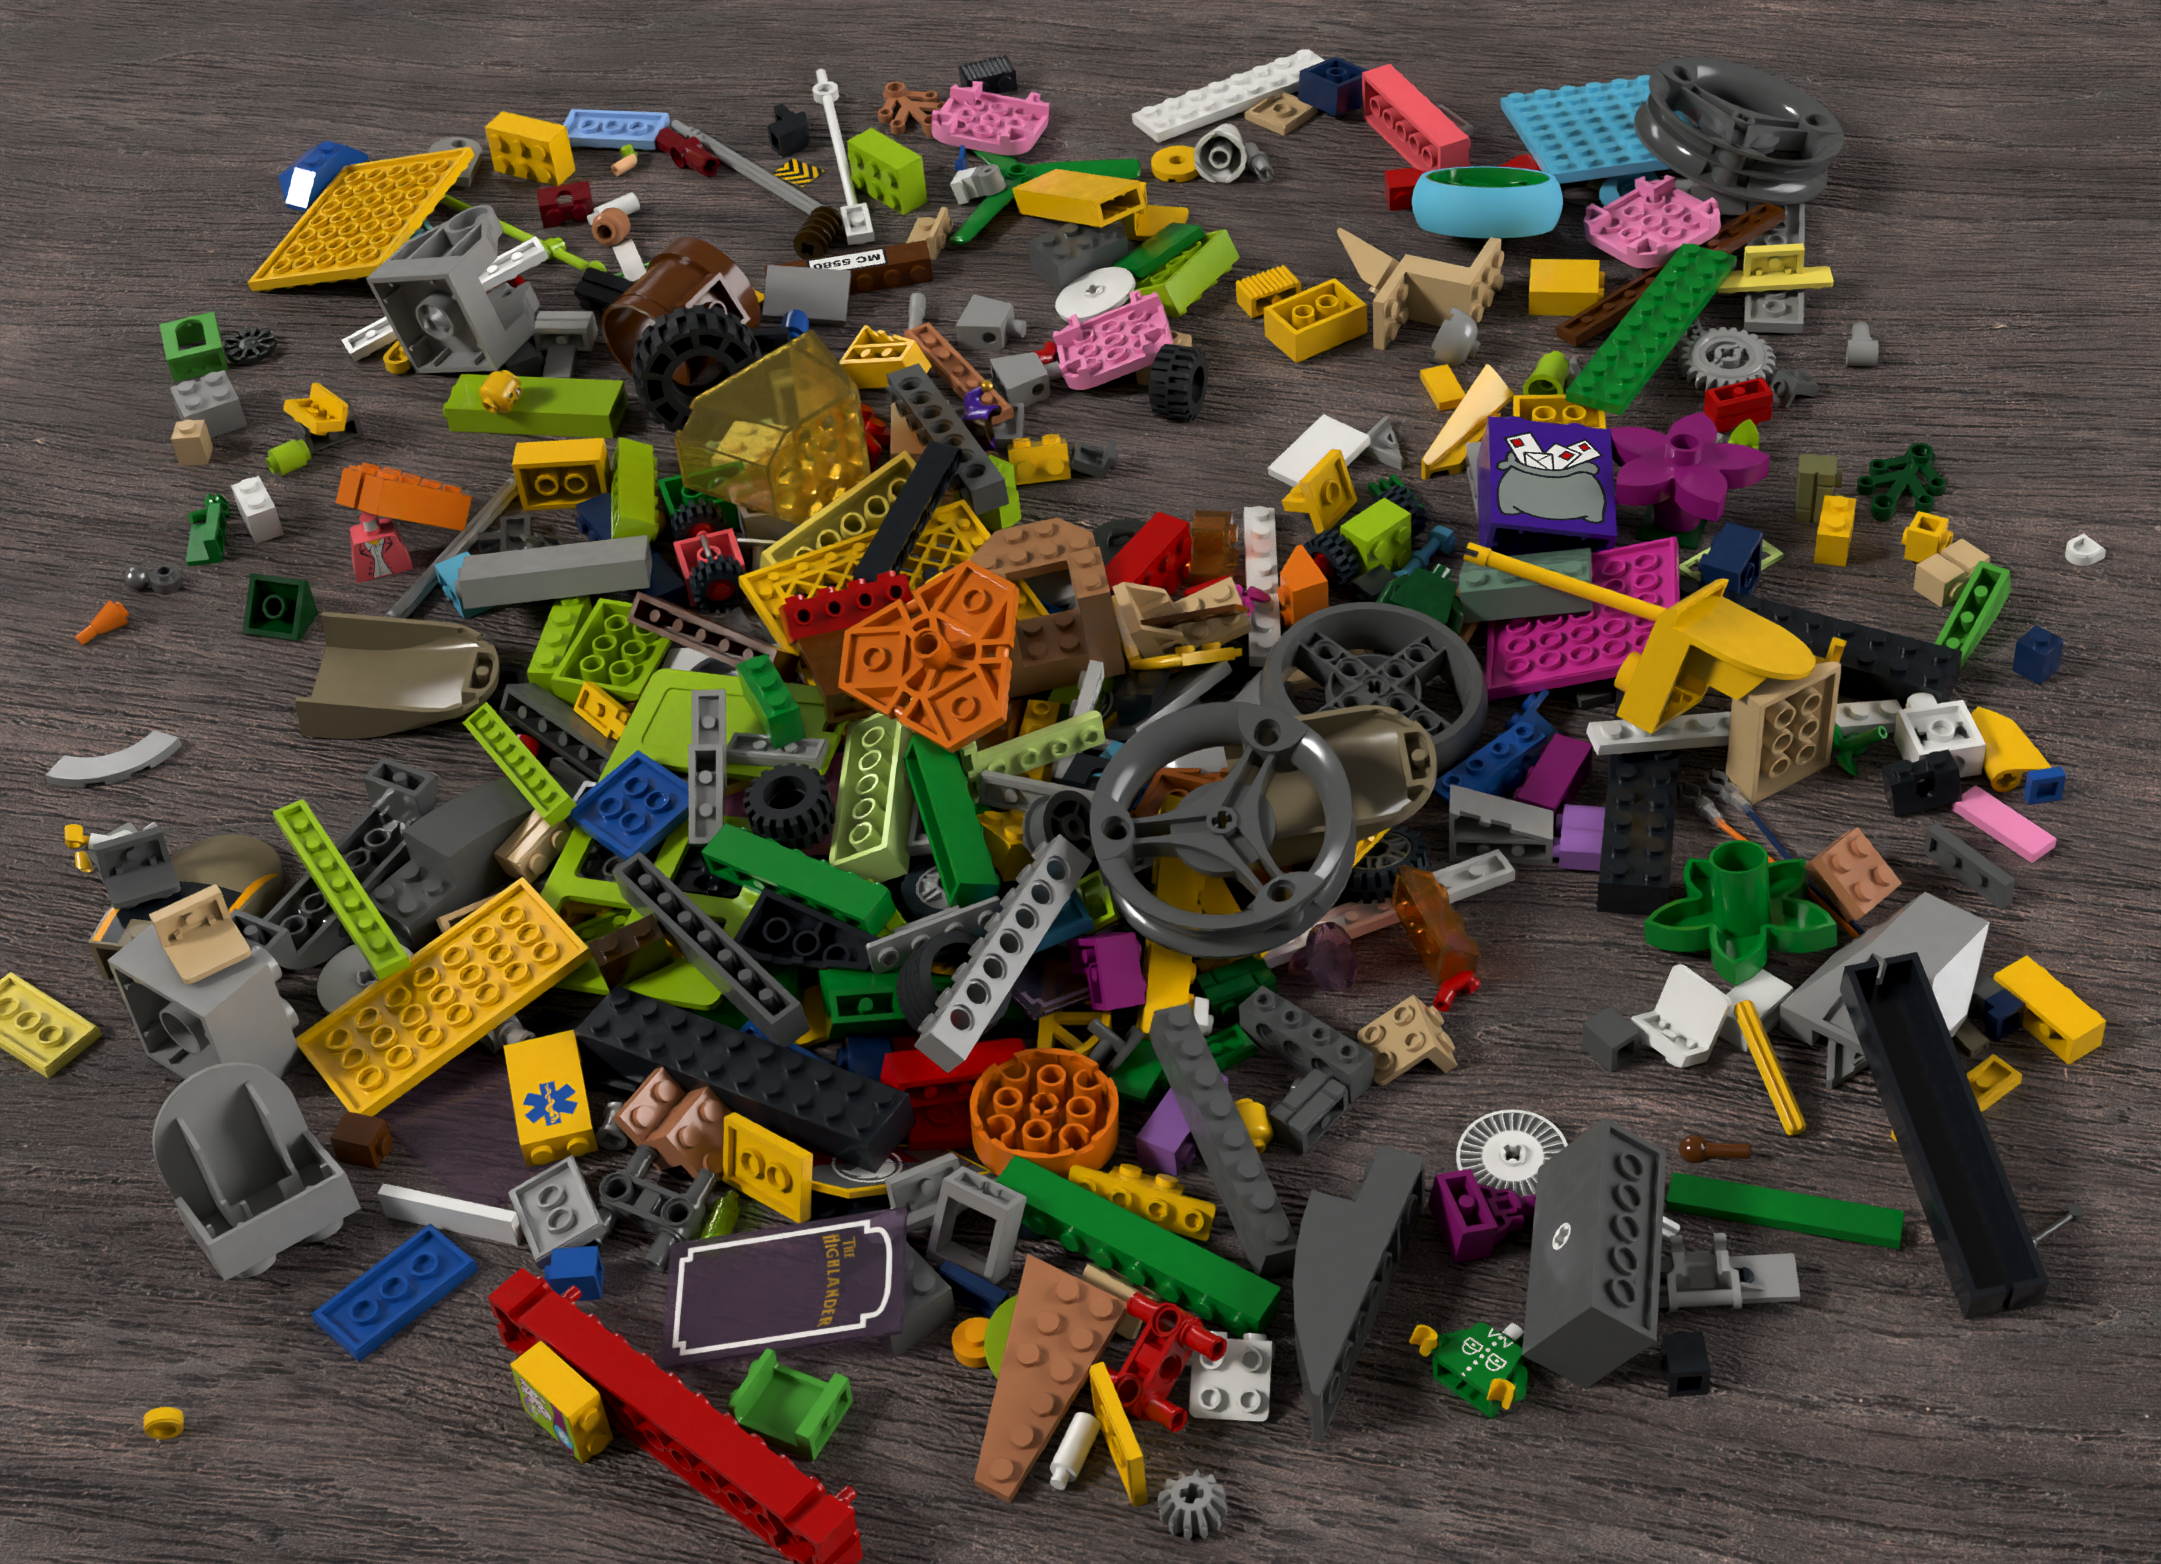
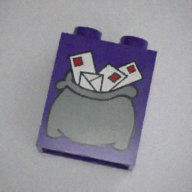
M1488 416L1477 458L1479 545L1506 556L1591 548V553L1613 549L1617 539L1611 429L1586 427L1579 423L1556 424L1529 421L1517 416L1506 418Z

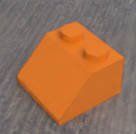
M1302 544L1295 547L1280 572V587L1277 588V594L1281 603V611H1279L1280 625L1284 630H1288L1306 616L1329 607L1328 580Z

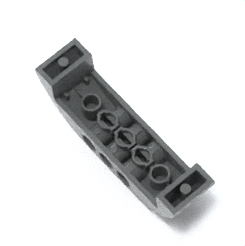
M385 757L363 777L372 807L335 844V847L367 895L411 860L402 831L427 813L433 811L437 797V779L435 775ZM309 872L263 919L238 909H234L230 913V917L249 947L258 945L272 955L279 966L287 969L301 970L323 963L341 951L352 940Z

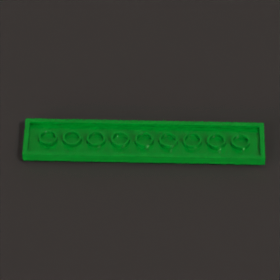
M1683 243L1566 390L1565 401L1621 416L1736 267L1737 256L1727 254L1721 250L1714 251L1699 247L1696 244Z

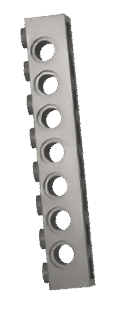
M1060 834L1049 843L1045 840L1042 841L1034 850L1031 857L1035 861L1032 865L1028 864L1019 873L1016 881L1020 884L1016 889L1012 888L1002 899L1000 905L1004 907L1001 913H995L987 922L984 929L988 933L984 938L980 937L970 948L968 954L971 956V959L968 963H962L951 978L955 981L952 988H946L935 1002V1005L939 1008L935 1014L930 1013L918 1028V1031L922 1034L914 1046L947 1073L966 1060L1092 861Z

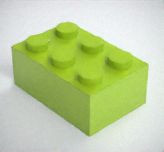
M873 128L847 140L848 159L852 173L851 179L857 189H860L902 215L928 202L922 156Z

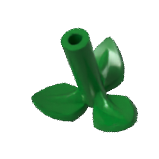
M1835 722L1832 748L1840 750L1836 759L1841 767L1849 774L1856 776L1858 768L1852 756H1860L1867 750L1869 745L1885 739L1887 731L1883 726H1878L1865 733L1847 734L1844 739L1840 727Z

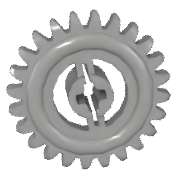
M1720 327L1719 330L1709 328L1708 332L1699 331L1697 335L1690 336L1682 344V348L1678 353V367L1681 369V375L1685 376L1687 373L1688 383L1693 378H1696V389L1703 382H1706V390H1709L1714 385L1718 388L1762 377L1765 382L1766 380L1770 381L1776 368V356L1773 354V349L1767 345V342L1763 339L1758 340V335L1756 334L1748 335L1746 330L1738 332L1737 328L1727 330L1726 327ZM1715 350L1714 360L1709 362L1706 355ZM1742 355H1745L1748 362L1739 367L1740 358Z

